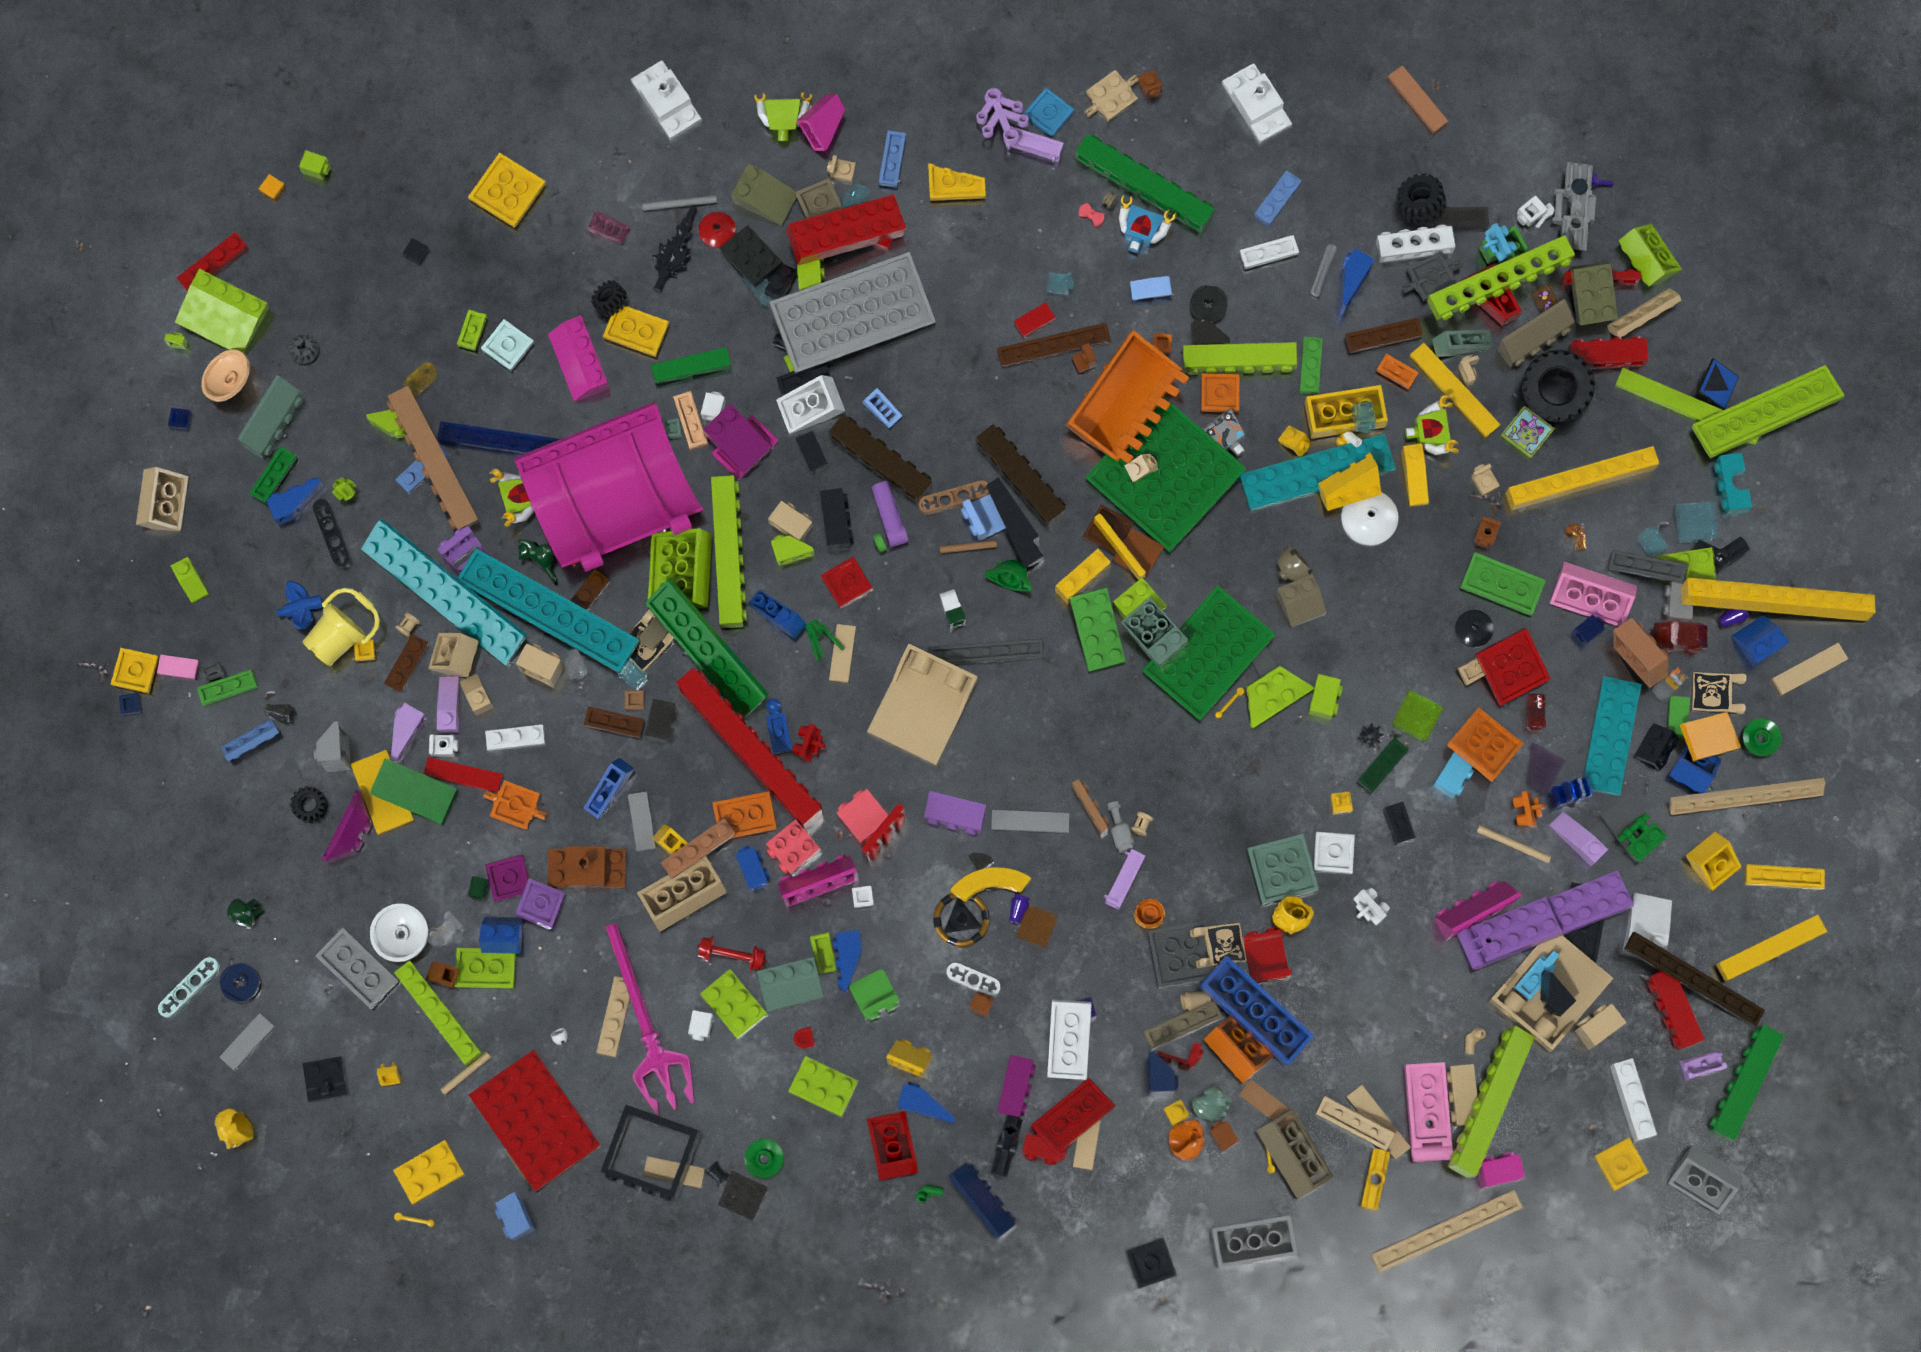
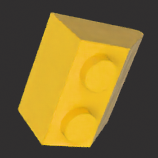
M1717 832L1711 834L1686 855L1692 869L1712 891L1741 868L1730 842Z

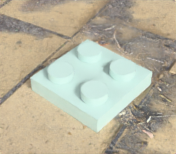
M503 319L481 347V350L512 371L534 344V340Z

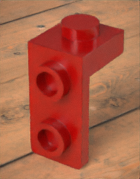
M1194 1042L1188 1060L1158 1051L1157 1055L1167 1064H1170L1172 1061L1178 1063L1179 1068L1189 1070L1190 1068L1194 1069L1196 1061H1201L1204 1050L1200 1049L1202 1044Z

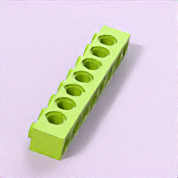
M1564 235L1429 295L1427 302L1436 320H1446L1451 318L1453 313L1458 311L1460 313L1465 312L1473 304H1483L1487 301V298L1491 296L1496 298L1509 288L1514 290L1525 281H1528V283L1532 282L1543 273L1548 275L1559 266L1563 268L1570 265L1575 253ZM1553 254L1557 257V259L1552 260L1549 258L1548 255ZM1531 262H1538L1540 267H1534ZM1520 269L1523 272V274L1518 275L1515 273L1514 270ZM1497 277H1504L1506 282H1500ZM1480 285H1488L1489 290L1482 289ZM1463 292H1470L1472 297H1466ZM1446 300H1454L1455 305H1449Z

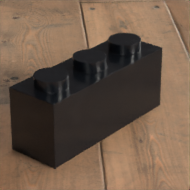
M842 488L820 491L828 550L850 547V541H853L852 530H848L847 523H851L850 512L845 511V505H848L847 493L843 494Z

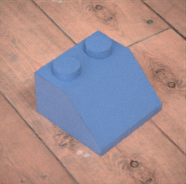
M513 1192L495 1203L497 1208L494 1210L498 1219H502L505 1226L502 1229L506 1238L510 1237L514 1241L535 1231L520 1194Z

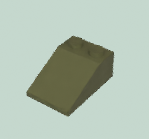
M749 163L731 194L732 203L781 226L797 199L795 190L764 170Z

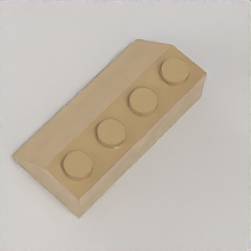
M706 856L674 879L668 874L637 892L659 932L727 893Z

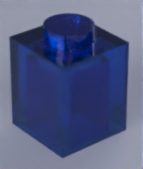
M1591 615L1578 625L1572 633L1585 647L1605 630L1603 627L1604 623L1599 617Z

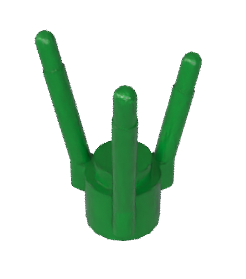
M813 620L806 624L805 628L808 632L807 635L810 639L816 661L819 660L818 652L820 657L824 656L818 640L824 635L823 632L828 635L841 651L844 650V647L827 629L825 623L820 624L819 620Z

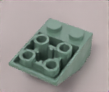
M1148 598L1121 622L1159 669L1188 644V639L1151 598Z

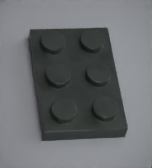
M748 225L719 247L722 254L754 288L783 266L780 258Z

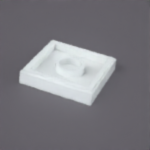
M1316 832L1313 870L1352 874L1355 835Z

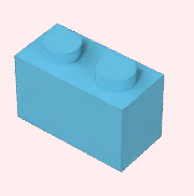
M1454 752L1433 787L1453 799L1455 794L1458 796L1461 794L1465 787L1462 783L1465 778L1469 780L1475 770L1472 769V765Z

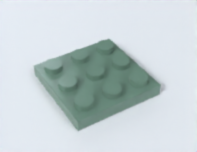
M1304 834L1247 848L1262 905L1280 901L1289 895L1300 896L1319 890Z

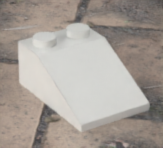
M820 375L776 400L789 434L832 419L845 411L833 377Z
M1633 893L1632 902L1634 907L1630 908L1624 947L1632 932H1636L1667 951L1672 900Z

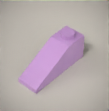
M459 676L440 677L437 731L440 734L459 733Z
M406 703L398 707L394 719L391 761L398 764L427 719L424 713Z
M1564 812L1549 825L1590 866L1608 850L1593 834Z

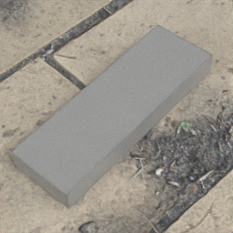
M647 791L629 794L628 800L636 851L656 849L655 841L652 840L654 831Z
M259 1013L219 1058L235 1071L275 1026Z

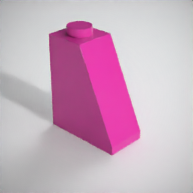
M837 94L824 95L797 119L814 151H825L828 149L844 114L845 108Z

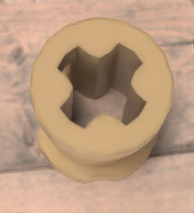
M406 612L404 614L405 618L395 628L409 638L410 632L420 621Z
M1137 812L1136 822L1130 829L1132 832L1146 837V830L1149 823L1153 821V817Z

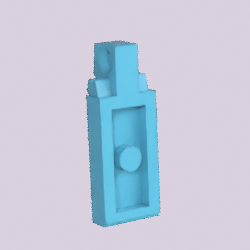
M1552 951L1547 958L1543 955L1514 988L1530 1001L1541 988L1542 972L1546 970L1553 973L1557 967L1553 963L1560 955L1555 951Z

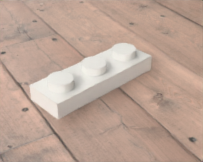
M1294 235L1242 249L1239 253L1244 268L1249 269L1298 255L1299 250Z
M543 725L485 731L487 751L545 745Z

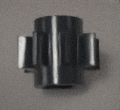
M1371 723L1369 728L1362 727V730L1365 732L1359 734V737L1364 740L1362 745L1370 744V748L1373 747L1374 743L1380 745L1381 742L1378 738L1384 736V734L1379 733L1380 726L1376 728ZM1372 732L1375 734L1374 738L1367 737Z

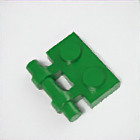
M1647 813L1637 816L1634 819V823L1628 828L1625 827L1617 837L1620 843H1623L1626 839L1630 842V845L1625 849L1638 863L1668 837L1655 822L1650 827L1646 825L1645 822L1650 819ZM1640 828L1643 833L1635 838L1633 833Z

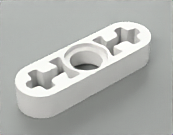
M952 963L947 968V976L951 981L975 991L983 992L991 997L996 996L1000 991V983L995 978L959 963ZM958 967L959 972L964 974V970L968 971L965 975V981H961L962 976L960 975L953 977L950 970ZM972 974L979 977V982L976 985H971L968 982V977ZM982 978L986 979L984 982L990 985L994 982L997 989L989 992L988 987L984 985L983 989H980Z

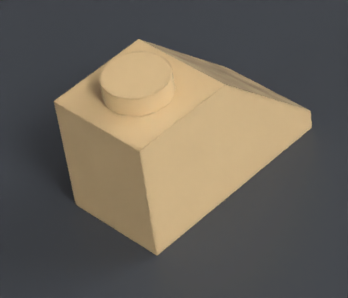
M478 674L460 681L464 694L476 716L494 708Z

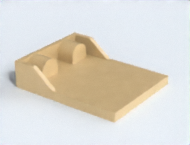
M908 644L867 733L937 765L978 682V676Z
M1560 936L1537 945L1489 1002L1522 1030L1533 1035L1535 1041L1548 1052H1551L1612 981L1613 977L1564 936ZM1552 951L1560 955L1553 963L1557 966L1553 974L1576 999V1002L1561 1017L1551 1016L1543 1009L1545 1005L1540 1001L1541 988L1530 1001L1514 988L1543 955L1547 958Z

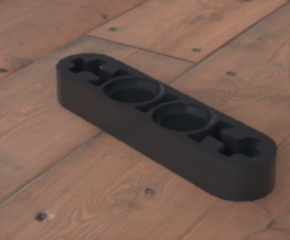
M318 499L313 504V511L331 558L338 568H346L351 563V557L332 508L325 499ZM323 504V506H327L324 508V511L327 515L325 517H323L322 512L318 510L320 508L319 505ZM329 520L334 523L333 528L325 530L323 527L324 523ZM339 538L340 544L337 547H332L330 545L331 539ZM337 551H340L342 556L346 557L342 564L340 561H337L339 560Z

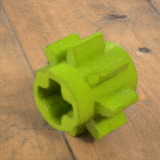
M343 477L337 479L332 486L335 489L332 493L340 501L342 499L347 501L356 493L353 489L356 487V484L348 477L346 479Z

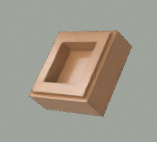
M644 690L625 691V711L645 710Z

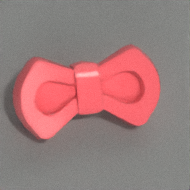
M1088 203L1080 206L1078 211L1080 217L1092 219L1095 227L1104 223L1105 216L1103 213L1092 209Z

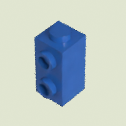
M749 846L740 848L739 852L736 853V857L750 891L753 892L769 885L767 881L770 879L769 873L766 868L762 869L760 864L763 861L760 851H755L754 847L750 848Z

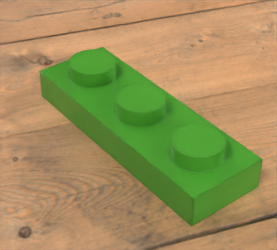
M1303 338L1299 393H1319L1323 338Z

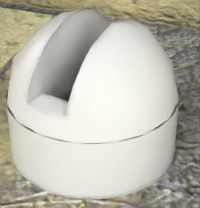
M559 1028L551 1033V1038L554 1043L562 1045L561 1041L566 1042L568 1035L565 1028Z

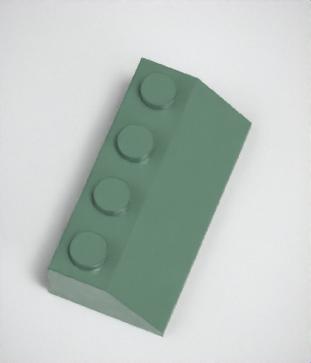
M276 375L238 437V441L244 449L265 460L266 456L272 453L276 440L282 437L285 425L291 422L293 412L301 406L303 402L302 393L283 378Z

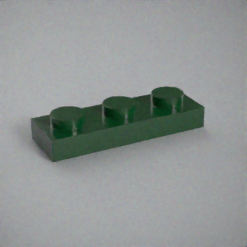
M1394 737L1357 782L1372 794L1409 749Z

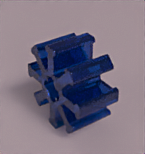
M1588 777L1576 778L1570 782L1565 781L1551 788L1556 807L1579 803L1594 796Z

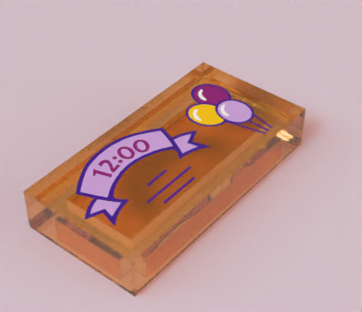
M1550 285L1532 292V296L1541 313L1558 303Z

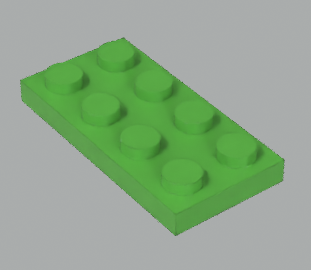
M1474 552L1460 588L1532 616L1546 580Z
M1107 588L1069 597L1088 671L1126 662Z

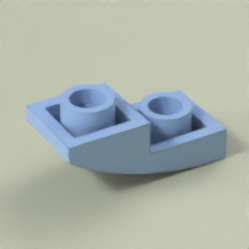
M1170 276L1130 281L1132 300L1134 301L1172 295Z

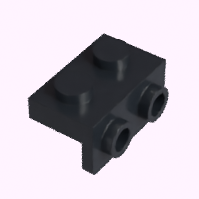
M1653 723L1635 756L1639 760L1654 765L1657 770L1661 771L1663 766L1667 764L1670 753L1676 748L1678 737L1673 730Z

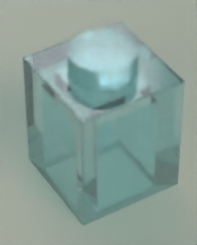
M1372 402L1353 404L1351 411L1355 431H1361V433L1372 431L1376 425Z

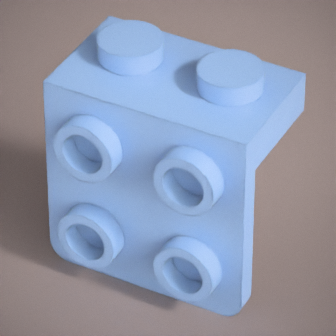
M990 494L972 503L970 499L962 502L963 509H961L965 520H969L971 524L969 528L973 536H977L979 541L1006 529Z

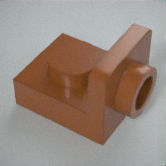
M1155 69L1137 76L1145 98L1149 96L1156 97L1163 92V83L1159 81Z
M1089 343L1082 346L1081 352L1072 355V360L1079 373L1096 366L1097 359Z

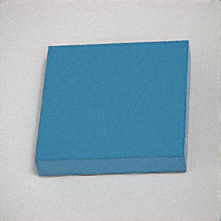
M1046 87L1023 114L1028 116L1029 122L1052 138L1075 112V109Z

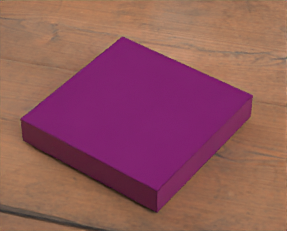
M523 854L485 864L494 902L522 895L526 882L529 879Z

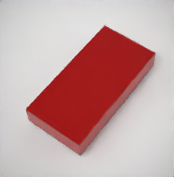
M1045 302L1014 320V324L1024 338L1052 322L1056 317Z

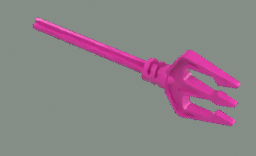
M616 923L610 924L605 928L642 1031L640 1040L646 1043L643 1048L648 1049V1052L645 1053L646 1058L634 1071L632 1079L654 1114L658 1116L657 1100L650 1098L643 1077L650 1072H654L666 1091L667 1101L676 1110L675 1094L671 1091L668 1066L681 1065L687 1083L683 1092L689 1102L693 1104L689 1057L685 1054L668 1051L664 1047H659V1043L662 1042L656 1038L659 1036V1032L653 1030Z

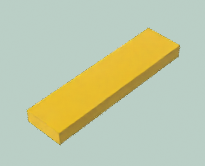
M1100 513L1095 516L1094 523L1138 580L1145 578L1146 572L1104 517Z
M1747 864L1745 867V884L1824 889L1825 869Z

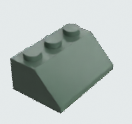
M814 957L757 971L767 1012L824 998Z

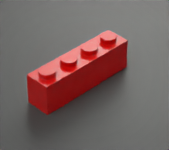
M1633 336L1629 339L1615 337L1604 341L1602 338H1597L1586 342L1583 339H1578L1571 342L1568 347V351L1581 356L1590 368L1643 366L1649 360L1647 338H1641L1640 336Z
M1663 972L1650 976L1648 978L1649 982H1647L1648 987L1652 993H1655L1657 1008L1659 1011L1662 1010L1665 1016L1663 1021L1666 1028L1670 1029L1673 1034L1671 1039L1674 1046L1682 1050L1704 1041V1036L1680 982Z

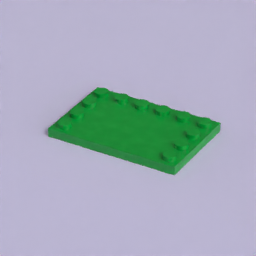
M1217 585L1179 628L1188 639V644L1160 669L1151 660L1142 672L1201 721L1276 634Z

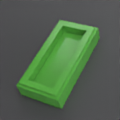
M1669 697L1667 728L1673 730L1678 736H1683L1680 725L1689 721L1690 697Z

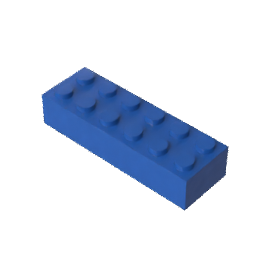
M1228 956L1223 957L1198 985L1202 991L1284 1066L1289 1065L1314 1037L1305 1026Z

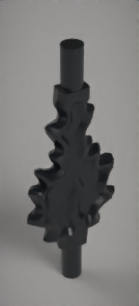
M690 206L686 217L682 219L680 225L676 226L677 233L675 236H672V241L667 239L666 245L660 242L659 253L652 255L657 263L654 268L659 271V277L654 286V289L657 291H661L665 280L670 275L676 276V271L687 268L685 262L691 258V256L687 255L691 249H684V247L687 245L686 240L693 235L689 230L692 228V220L697 211V208L694 206Z

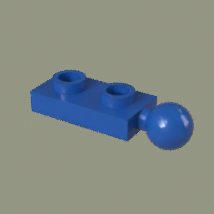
M772 698L766 703V709L771 713L770 716H766L773 754L775 755L792 751L785 713L779 714L781 703L778 699Z

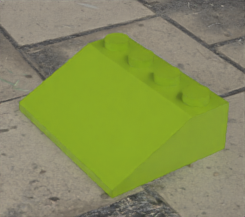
M199 269L188 289L175 323L228 350H238L244 354L269 307L267 302Z
M697 528L689 529L675 536L671 531L652 534L648 599L666 580L671 578L696 609L708 608L712 533Z

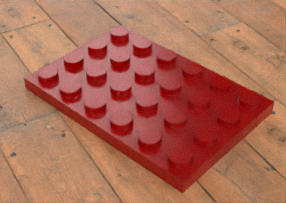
M534 1050L468 1095L535 1192L601 1147Z

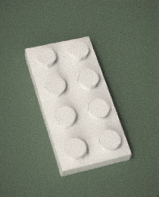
M1052 999L1047 1077L1087 1080L1091 1002Z

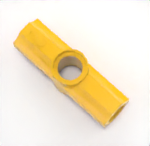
M1373 1148L1360 1207L1378 1211L1390 1152ZM1372 1174L1380 1177L1378 1185H1374L1371 1182L1370 1177Z

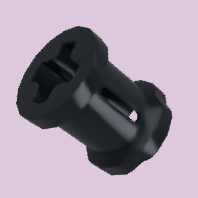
M718 1161L714 1162L705 1171V1174L709 1175L716 1182L717 1187H720L731 1176L723 1171Z

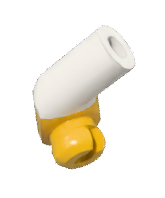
M1351 431L1343 433L1336 439L1338 446L1351 443L1355 447H1359L1362 444V440Z

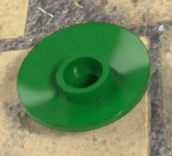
M1758 718L1746 725L1743 731V742L1752 754L1769 756L1780 747L1782 741L1781 731L1773 721ZM1759 735L1764 738L1763 742L1757 739Z
M759 1139L752 1142L746 1149L744 1162L747 1170L753 1176L766 1179L773 1177L780 1171L784 1162V1155L776 1142L770 1139ZM764 1155L768 1157L766 1163L761 1162V1157Z

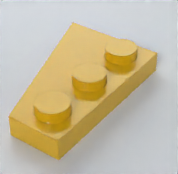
M928 163L930 201L986 198L985 178L964 172H955L949 168H940Z

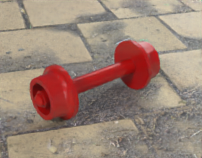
M712 936L711 938L702 937L701 943L697 946L699 949L698 957L705 958L706 962L710 961L712 953L750 961V971L754 969L762 970L763 964L767 962L765 958L766 951L759 949L757 945L754 946L753 953L750 954L714 946L715 937Z

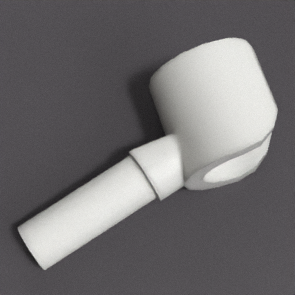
M1551 203L1546 205L1548 210L1535 225L1536 228L1539 229L1544 221L1554 214L1555 209Z

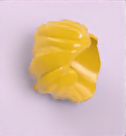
M1289 895L1278 903V906L1274 909L1272 919L1277 929H1282L1284 932H1289L1292 935L1294 932L1305 929L1310 924L1314 916V910L1309 905L1304 904L1301 898Z
M228 1108L216 1116L215 1126L220 1138L219 1140L225 1142L227 1149L241 1146L244 1142L253 1139L252 1124L244 1117L243 1112L237 1113L236 1110Z

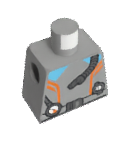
M1228 409L1202 429L1227 452L1231 449L1236 457L1245 451L1244 447L1240 444L1245 437V433L1231 409Z

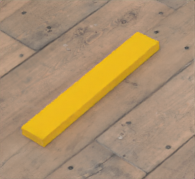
M1425 343L1410 354L1409 357L1445 395L1450 396V401L1485 438L1501 425Z

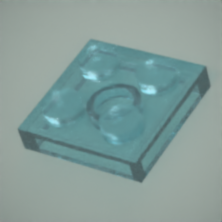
M1714 501L1677 504L1674 506L1679 543L1697 542L1698 539L1702 541L1718 539Z

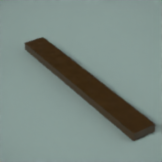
M1632 932L1624 947L1626 951L1751 1026H1758L1765 1009L1640 934Z

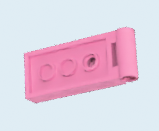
M1445 1062L1407 1064L1404 1066L1412 1161L1449 1160L1453 1148ZM1427 1120L1432 1122V1127L1426 1125Z

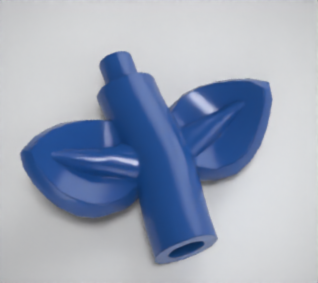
M288 581L285 593L286 599L290 603L276 610L278 617L286 616V618L292 616L293 625L300 630L305 629L313 622L314 617L310 610L323 608L321 595L307 597V590L301 584Z

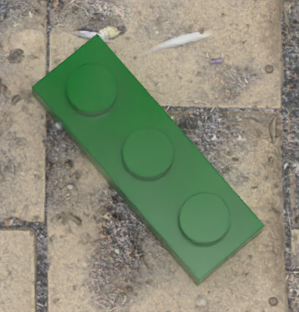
M280 446L249 494L267 504L266 500L275 493L298 457Z

